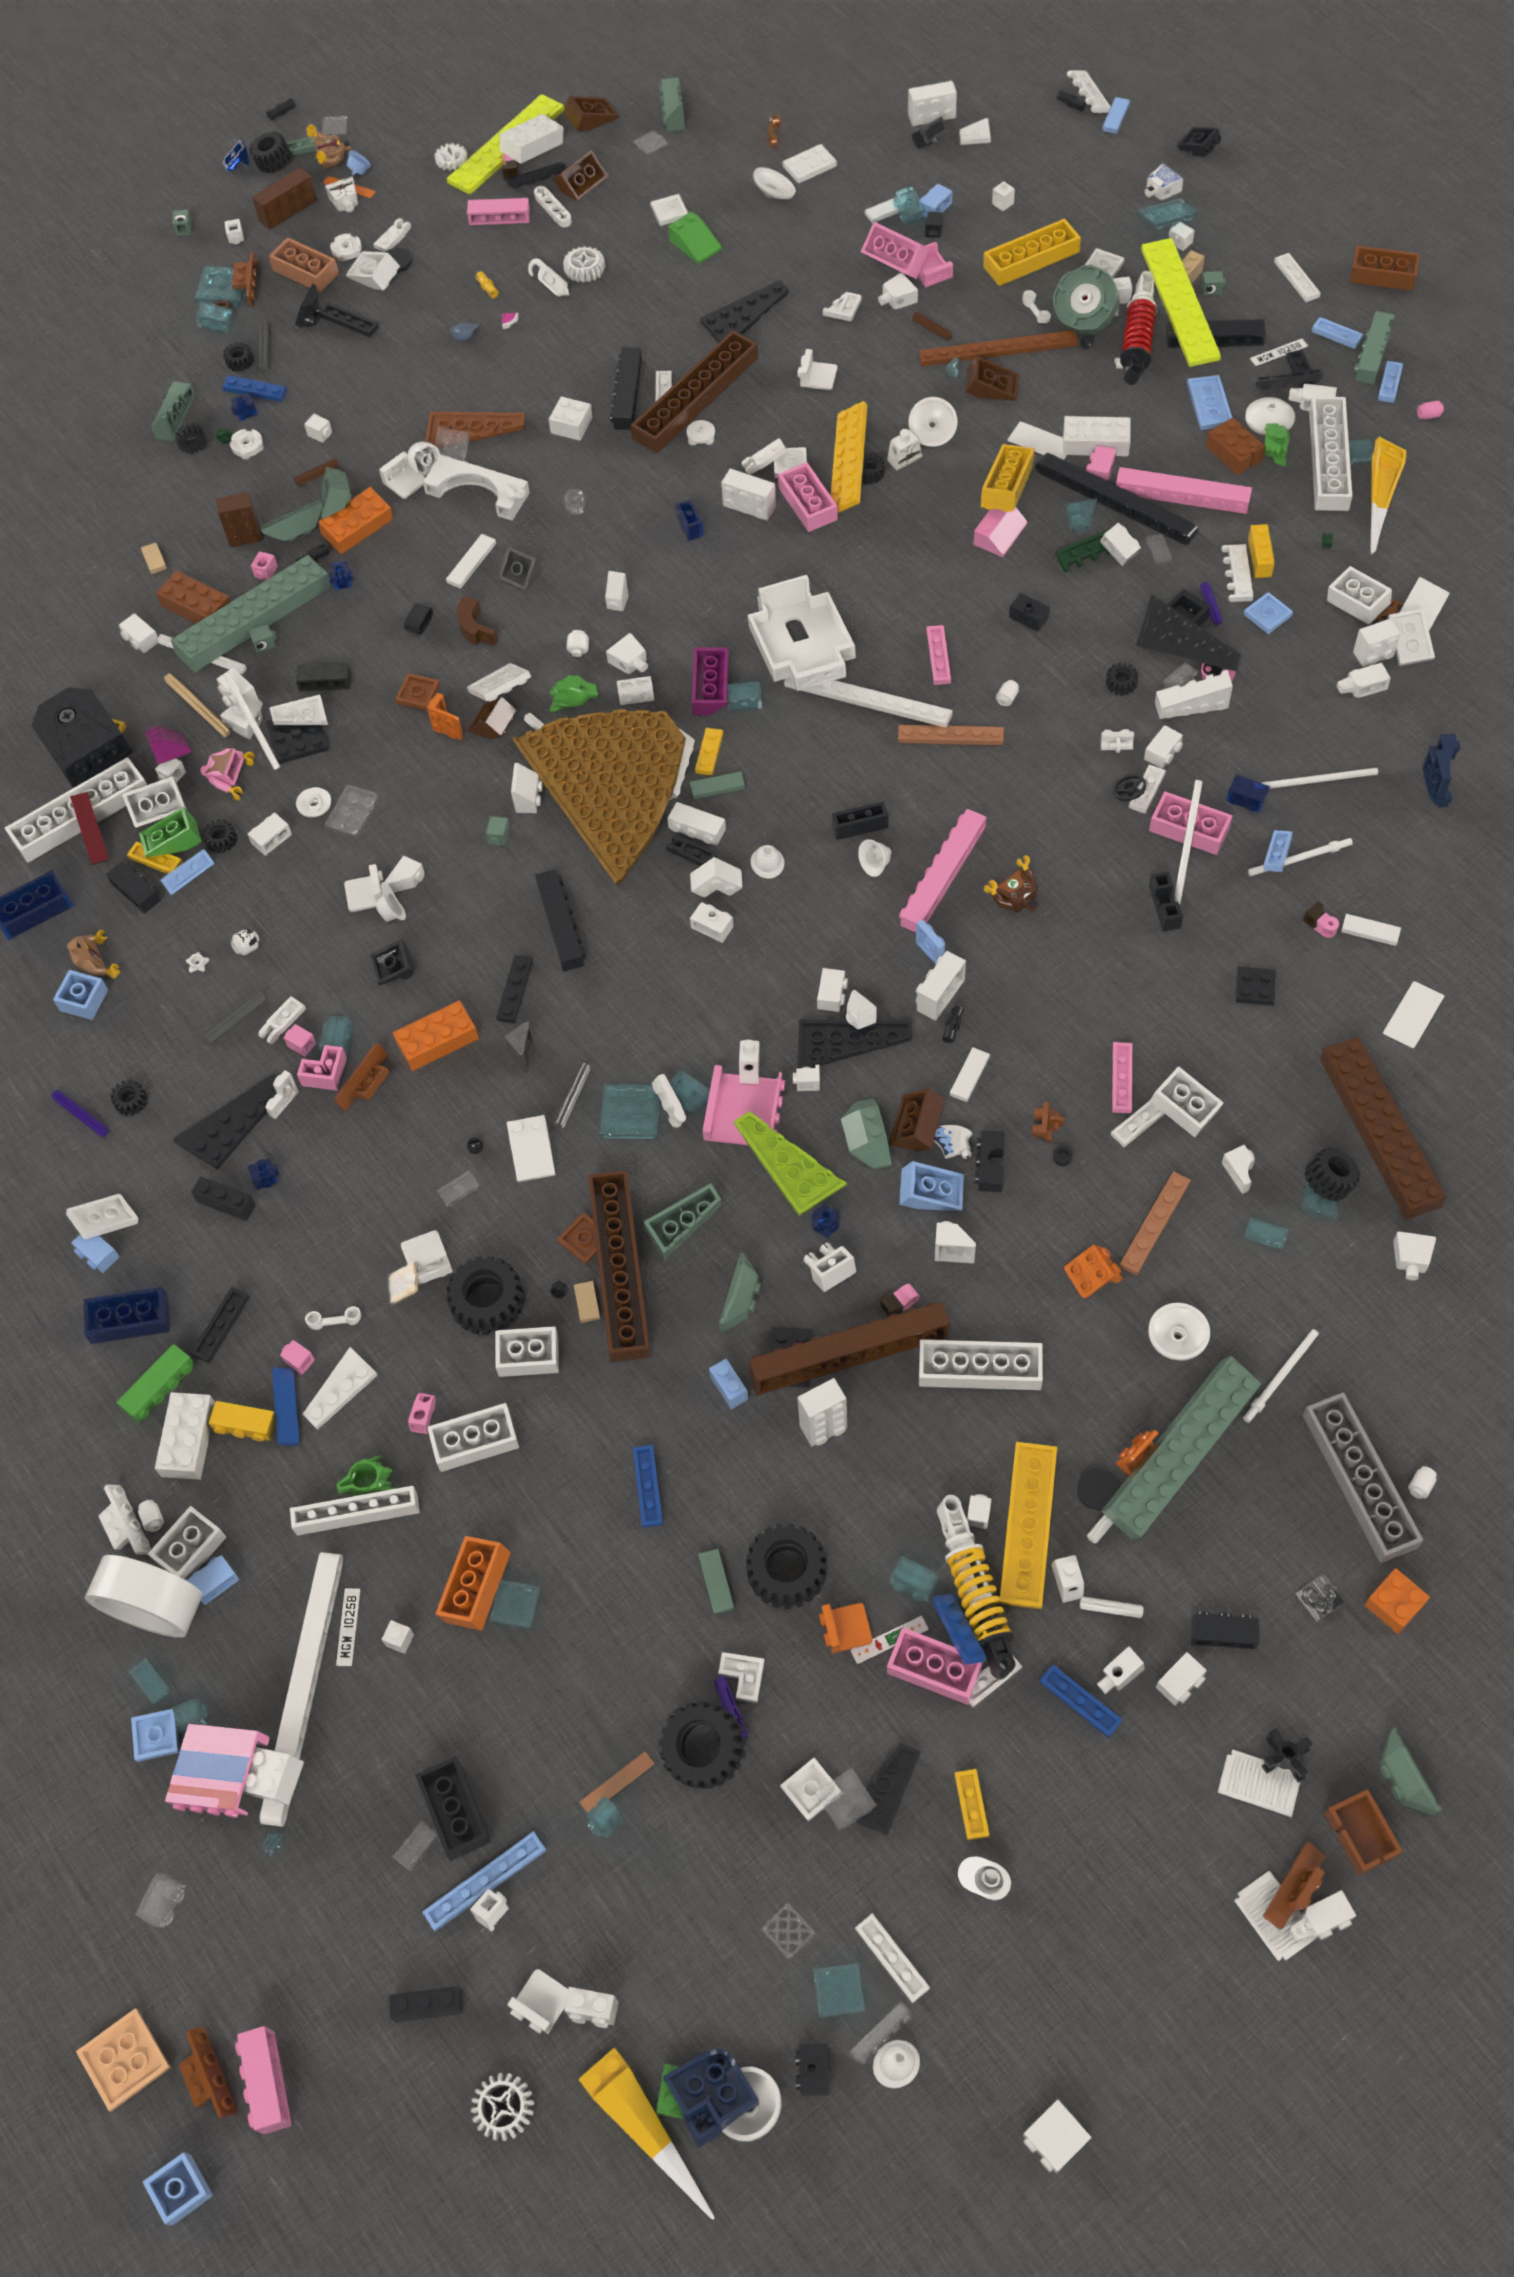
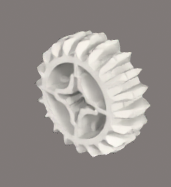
M578 246V249H573L572 252L569 251L568 255H565L563 263L565 274L572 281L576 280L577 283L580 281L583 283L586 281L590 283L591 280L596 281V278H600L605 269L603 255L596 248L592 249L591 246L588 248L585 246L580 248Z
M502 2073L498 2074L497 2082L493 2076H490L491 2084L488 2085L483 2081L481 2084L485 2088L482 2092L479 2089L475 2091L480 2095V2098H472V2102L478 2104V2107L472 2108L471 2112L479 2114L473 2118V2122L478 2123L482 2121L477 2129L482 2131L486 2128L484 2133L486 2137H489L493 2132V2140L497 2141L501 2133L502 2140L507 2141L508 2132L512 2138H516L514 2130L517 2128L519 2132L523 2133L524 2129L521 2123L524 2122L526 2125H529L530 2121L525 2116L526 2114L532 2116L534 2113L532 2110L527 2109L528 2106L534 2105V2101L526 2100L532 2096V2092H524L528 2086L526 2083H522L519 2086L521 2078L516 2077L512 2082V2074L510 2073L507 2074L505 2081ZM509 2087L508 2091H505L501 2097L496 2098L490 2095L498 2088ZM515 2091L520 2097V2112H517L512 2107ZM486 2101L493 2107L490 2123L485 2115ZM494 2101L504 2104L505 2101H507L505 2105L508 2106L507 2108L511 2110L512 2113L504 2110H501L499 2113L498 2110L500 2109L498 2108V2105L494 2103ZM506 2116L515 2119L507 2126L496 2127L497 2123L501 2122Z

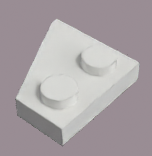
M988 118L960 129V144L990 143L991 136Z
M846 292L841 298L836 299L830 308L827 309L825 307L823 315L852 322L862 300V295Z

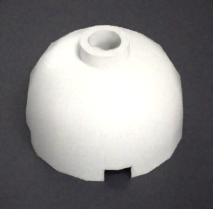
M420 441L414 443L408 450L407 462L410 468L417 474L427 476L440 457V452L431 443Z

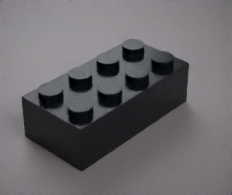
M456 1756L415 1774L445 1854L450 1861L491 1843L461 1763Z

